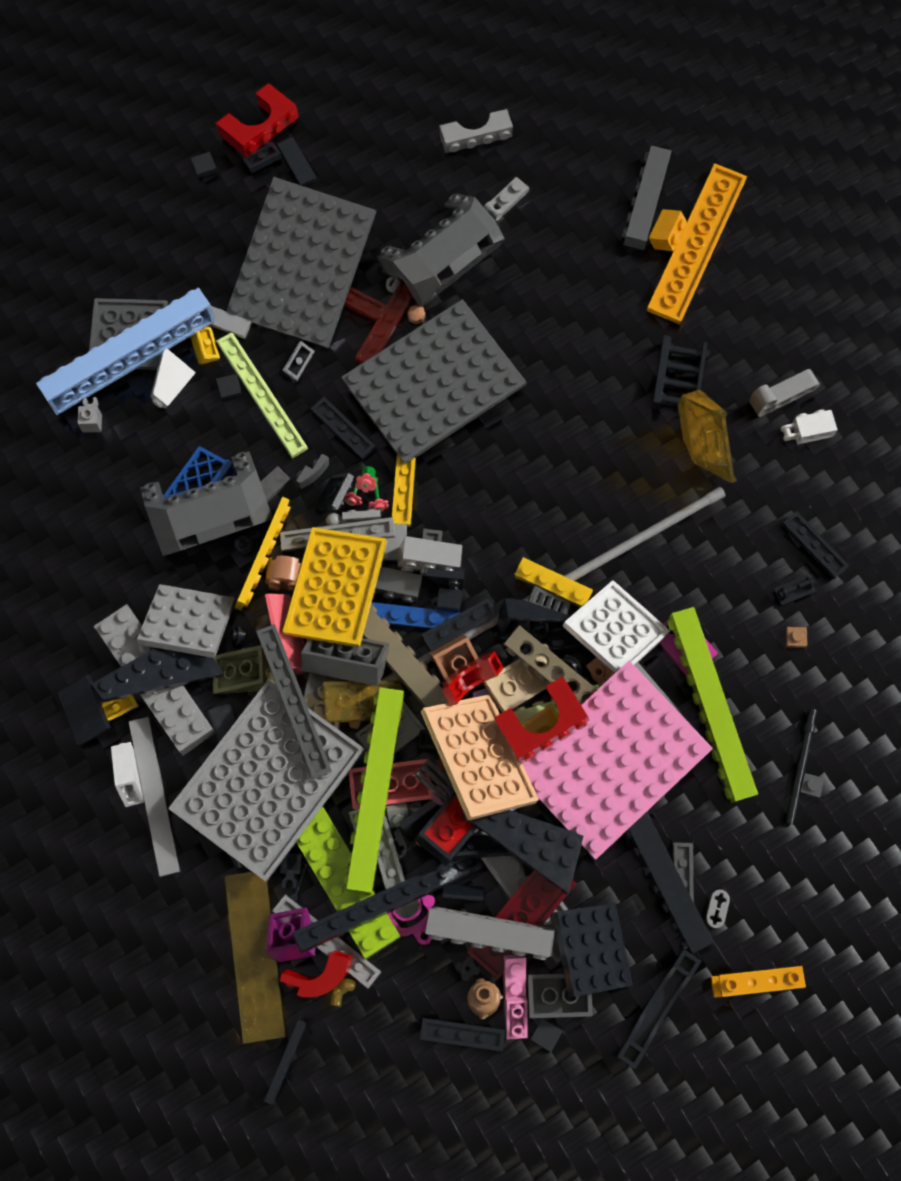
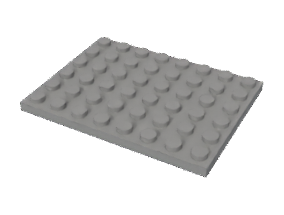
M269 679L168 808L265 882H267L365 751L362 746L308 708L332 770L328 774L313 779L279 689Z

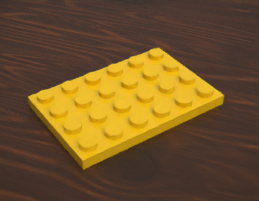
M312 527L283 634L360 648L387 545L386 538Z

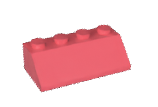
M265 594L271 625H276L294 674L307 673L302 671L301 662L302 648L305 647L304 638L283 634L291 604L290 595Z
M428 759L393 763L386 805L433 799L432 791L415 776ZM367 767L352 768L349 771L353 809H360L357 799L359 791L363 792L364 784L361 783L362 771L366 772ZM422 772V774L431 782V779L424 772Z

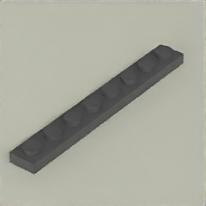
M273 624L256 631L312 778L315 779L332 772L276 625Z

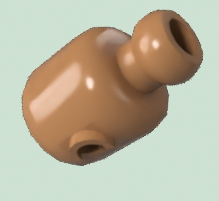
M478 979L468 991L467 1003L469 1009L474 1014L479 1016L480 1019H486V1017L497 1011L503 995L500 994L495 984L484 981V979Z

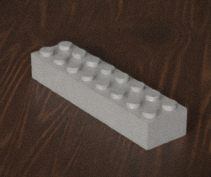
M127 604L94 626L121 667L155 648L137 644V638L142 625ZM183 685L159 691H147L145 694H140L183 756L215 734V731Z

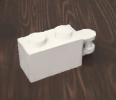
M818 410L808 415L806 413L799 414L795 417L792 424L784 425L780 428L784 432V441L796 439L797 444L831 438L837 431L831 410Z

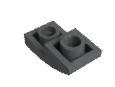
M321 454L320 458H316L313 462V469L305 466L303 471L300 470L296 476L297 487L302 489L322 475L329 466V458Z

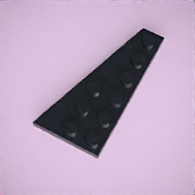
M154 648L91 684V689L99 700L104 703L126 698V696L133 694L140 695L145 694L147 691H159L186 685L193 681H205L211 677H223L224 672L212 657Z
M511 810L468 821L478 830L485 832L493 838V841L498 845L501 844L509 853L533 871H537L544 876L545 880L549 883H553L560 888L561 892L565 895L569 894L583 835ZM463 811L461 817L464 818L466 821H468V820H467V817H466V815H465V813H464V811Z

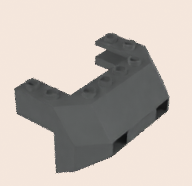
M461 194L450 196L449 201L444 205L447 208L456 209L453 211V215L440 221L435 229L427 231L425 236L413 242L408 250L387 246L376 256L387 275L404 280L417 305L421 307L426 305L498 248L505 238L496 221L475 197Z
M241 452L231 457L237 473L236 476H229L224 478V480L215 483L211 482L203 487L190 489L179 495H172L167 499L162 494L159 481L140 487L144 505L163 556L273 519L250 452Z

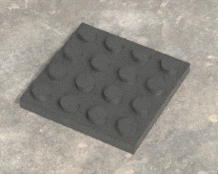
M95 298L89 351L94 347L104 344L107 339L121 334L124 329L133 327L141 319L153 315L158 309L168 306V301ZM161 354L136 369L157 370Z

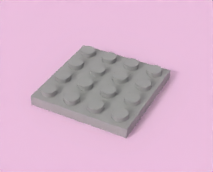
M159 584L138 635L137 644L215 658L235 599L234 597Z

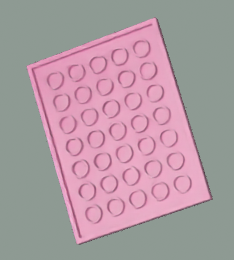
M630 661L623 665L581 705L589 717V721L584 728L571 731L569 737L562 741L558 739L553 742V746L544 752L542 750L538 751L530 761H522L537 797L568 830L584 836L582 846L595 859L609 848L713 749Z

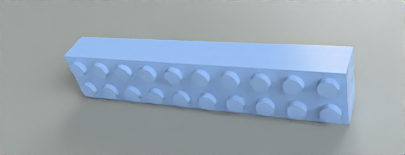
M199 288L191 290L182 298L173 300L165 308L158 309L148 318L141 319L133 327L124 329L116 337L107 339L99 347L92 348L87 354L79 356L70 364L58 368L53 374L44 376L36 384L55 414L59 415L82 401L84 397H89L163 353L166 348L170 349L215 322L211 305Z

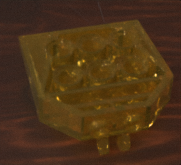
M701 390L682 395L678 404L683 440L693 463L730 483L736 482L725 416H727L726 411Z

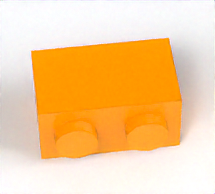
M662 209L649 236L654 249L674 251L687 224L682 211Z

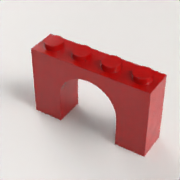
M269 83L256 92L259 106L270 114L265 122L255 126H248L242 124L229 113L216 123L219 135L246 158L299 118L296 105Z
M563 676L546 686L547 692L559 709L558 721L550 731L542 734L527 731L521 725L512 708L494 717L520 762L530 761L538 751L542 750L544 752L553 746V742L558 739L562 741L570 736L571 731L575 729L581 730L587 725L589 717Z

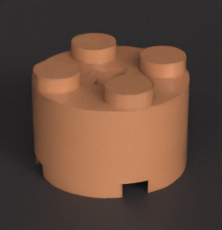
M277 556L276 560H272V557L268 559L265 583L269 585L270 590L288 589V592L294 593L302 565L298 563L299 559L289 556Z

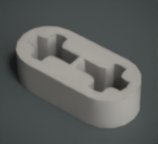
M724 890L714 891L709 899L705 922L708 927L713 929L721 927L725 922L730 898ZM721 894L725 902L720 903L719 908H717L718 901L715 900V897ZM718 911L717 918L720 919V922H716L714 925L710 916H714L715 912Z

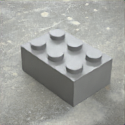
M405 536L398 549L396 569L410 573L419 572L423 576L427 575V568L458 571L461 564L462 545Z

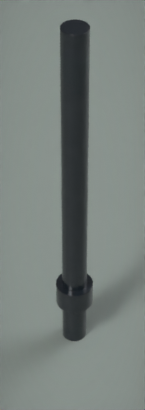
M809 709L807 722L803 726L804 736L785 822L791 825L794 824L811 737L815 733L816 725L814 723L817 713L815 709Z

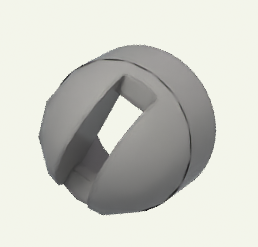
M394 276L389 277L386 281V289L392 293L399 291V279Z

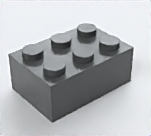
M564 974L527 975L528 1018L593 1016L592 994L569 998Z

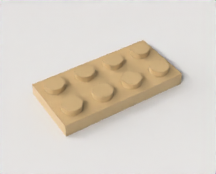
M538 657L535 663L538 667H544L547 661L544 657ZM521 658L503 668L497 677L482 682L502 713L509 708L515 709L544 691L546 686L550 684L547 680L545 683L536 676L537 672L533 668L528 670L520 663L522 661ZM554 669L551 671V677L557 680L562 677V673L560 670Z

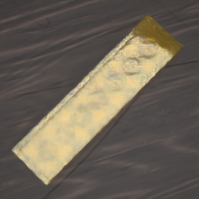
M253 872L225 876L243 1044L286 1037L277 961L266 953L269 917L271 914L268 884Z

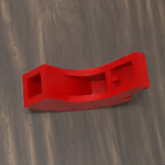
M495 651L463 666L442 683L444 685L442 688L443 695L451 706L458 704L464 695L475 686L500 674L504 667Z
M333 950L329 954L326 968L322 974L307 976L287 969L281 974L280 981L284 982L285 986L295 989L299 987L297 996L318 997L324 995L343 981L350 970L354 956Z

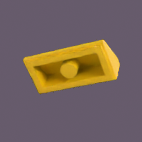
M207 326L190 336L198 364H205L220 359L211 326Z
M133 695L104 703L101 702L108 721L138 707Z

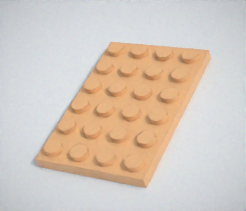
M490 694L460 700L454 706L446 703L422 709L423 719L468 821L535 804L539 800L522 762L519 761L494 717L499 715V712Z

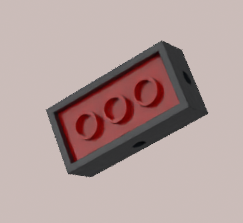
M455 791L415 838L417 843L445 866L448 865L477 829L461 817L463 808Z

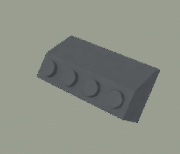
M362 638L359 648L308 639L301 652L302 671L378 686L384 673L389 643Z

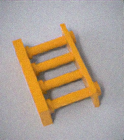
M802 966L710 977L713 998L806 988Z

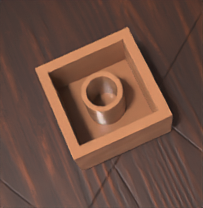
M464 634L429 652L444 681L454 672L478 658L468 637Z

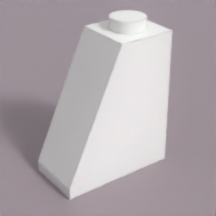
M167 348L161 354L151 393L153 403L160 408H166L195 374L191 368Z
M131 742L112 746L115 787L125 807L145 803L135 751Z

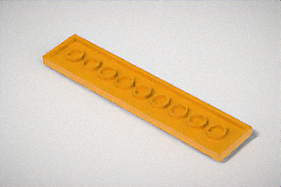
M714 163L688 219L686 228L681 234L679 242L649 303L648 312L680 325L747 176Z

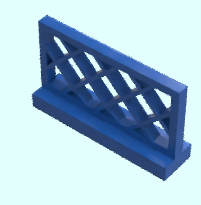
M199 446L168 488L164 497L167 499L172 495L187 492L189 490L188 482L198 480L199 487L197 488L203 487L201 484V479L211 477V482L215 483L224 480L226 477L234 476L236 474L232 461L224 460ZM201 453L207 456V461L198 463L197 459ZM218 462L223 464L219 470L212 471L211 464ZM208 465L209 472L200 475L199 468ZM196 469L197 476L187 478L188 471ZM185 484L186 491L176 493L177 486Z

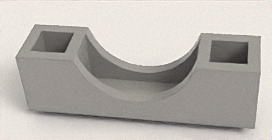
M505 109L490 113L487 124L475 130L466 129L459 125L457 121L440 125V138L445 153L457 152L460 149L473 148L480 144L506 140L512 137L513 125L508 111Z

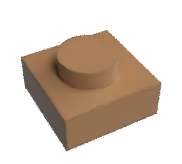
M787 627L786 647L806 648L807 627Z

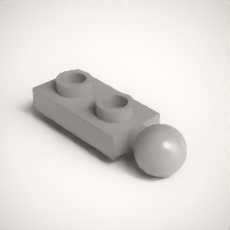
M349 510L342 512V516L331 513L326 517V524L331 526L381 519L380 510Z

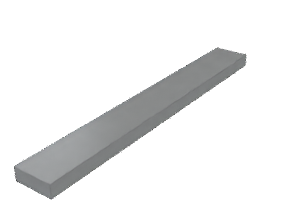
M146 717L129 721L159 876L163 877L179 873L180 867L150 719Z

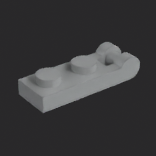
M516 177L490 202H487L484 208L492 215L495 221H498L529 192V187Z

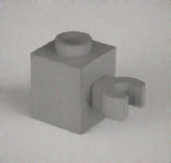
M84 397V406L78 407V425L83 433L101 432L102 414L98 408V400L94 397L93 403L88 404L87 398Z

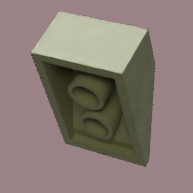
M262 645L216 655L213 658L224 672L223 677H213V694L258 692L268 679L276 684Z

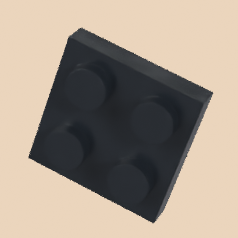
M350 473L331 475L315 508L319 511L338 510L344 503L343 498L346 492L352 487L354 476Z

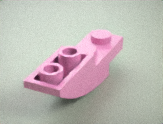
M504 956L503 998L507 1039L527 1038L525 956Z

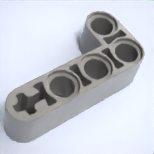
M807 369L770 388L767 384L759 387L753 392L749 402L758 417H761L814 391L820 386V383L811 369Z

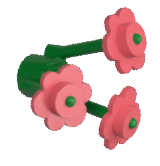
M365 466L361 469L360 475L356 478L357 482L353 492L346 493L343 498L348 505L360 506L362 504L361 497L356 496L358 489H362L363 492L374 490L376 500L369 503L368 509L380 510L382 512L389 508L388 501H383L379 498L378 478L375 477L376 471L374 468Z

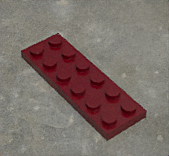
M533 871L495 918L543 926L567 895L561 892V889L545 880L546 878L540 873ZM572 880L569 893L577 884L574 880ZM471 946L467 951L471 957L496 979L503 975L504 956L514 955L512 954L513 950L507 949V951L498 952L493 951L492 946L484 948Z

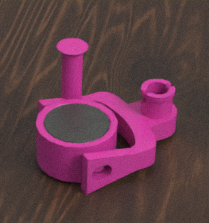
M426 895L392 911V913H387L400 936L414 934L416 940L423 945L428 944L432 940L429 934L427 940H422L420 935L426 932L429 910L435 903L433 896ZM422 900L423 905L428 910L427 915L411 927H399L394 916L401 921L409 922L414 920L421 911Z

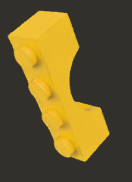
M524 557L515 573V578L560 596L579 608L589 601L593 592L592 589Z

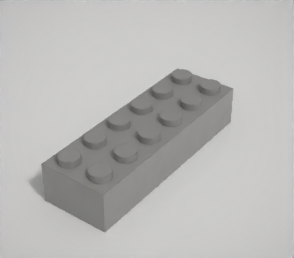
M440 907L430 908L425 933L431 935V939L443 941V939L450 938L452 943L463 944L471 942V946L477 948L492 946V950L504 952L509 949L513 950L512 954L525 956V954L530 953L533 954V958L546 960V958L553 955L556 939L554 928Z

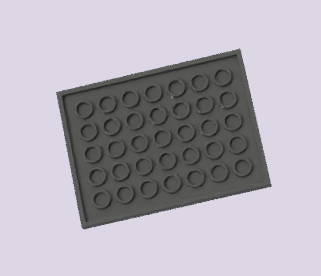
M273 177L226 313L329 349L374 221L376 210Z
M463 299L342 376L345 385L404 465L497 405L527 383Z

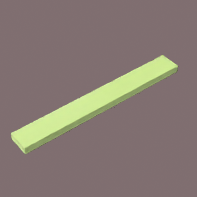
M231 332L217 340L219 348L291 458L308 450L301 436L234 334Z

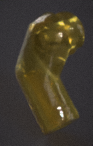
M343 979L333 989L331 1005L341 1006L343 994L355 989V982L353 980Z

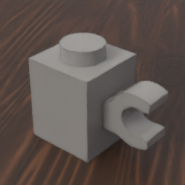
M420 801L408 804L386 805L390 828L399 827L400 822L406 819L408 815L420 809Z

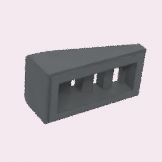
M533 586L528 598V602L549 609L552 602L555 601L552 610L567 614L571 604L570 601L536 586ZM538 594H541L538 603H536ZM547 597L546 604H545V606H543V603H544V601H545V598Z

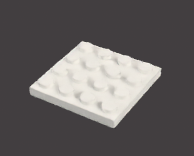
M611 581L563 624L566 630L614 673L628 661L633 665L637 664L670 632L669 629L614 581Z

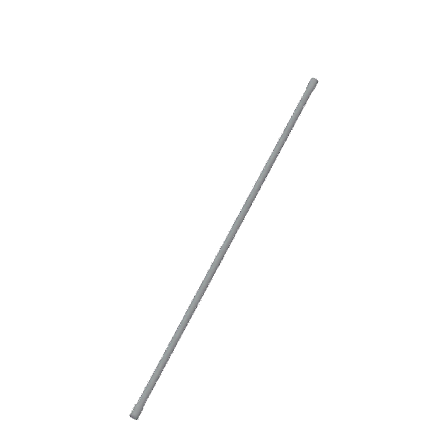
M721 487L716 488L701 499L587 562L564 577L573 581L579 579L705 506L725 497L724 490ZM538 594L536 602L539 601L541 594ZM529 596L522 600L528 601ZM499 613L494 618L464 633V635L471 640L496 626ZM429 652L417 659L418 662L422 660L425 665L433 661ZM391 673L382 678L378 686L370 685L344 700L342 712L378 693L380 687L386 688L400 679L394 673Z

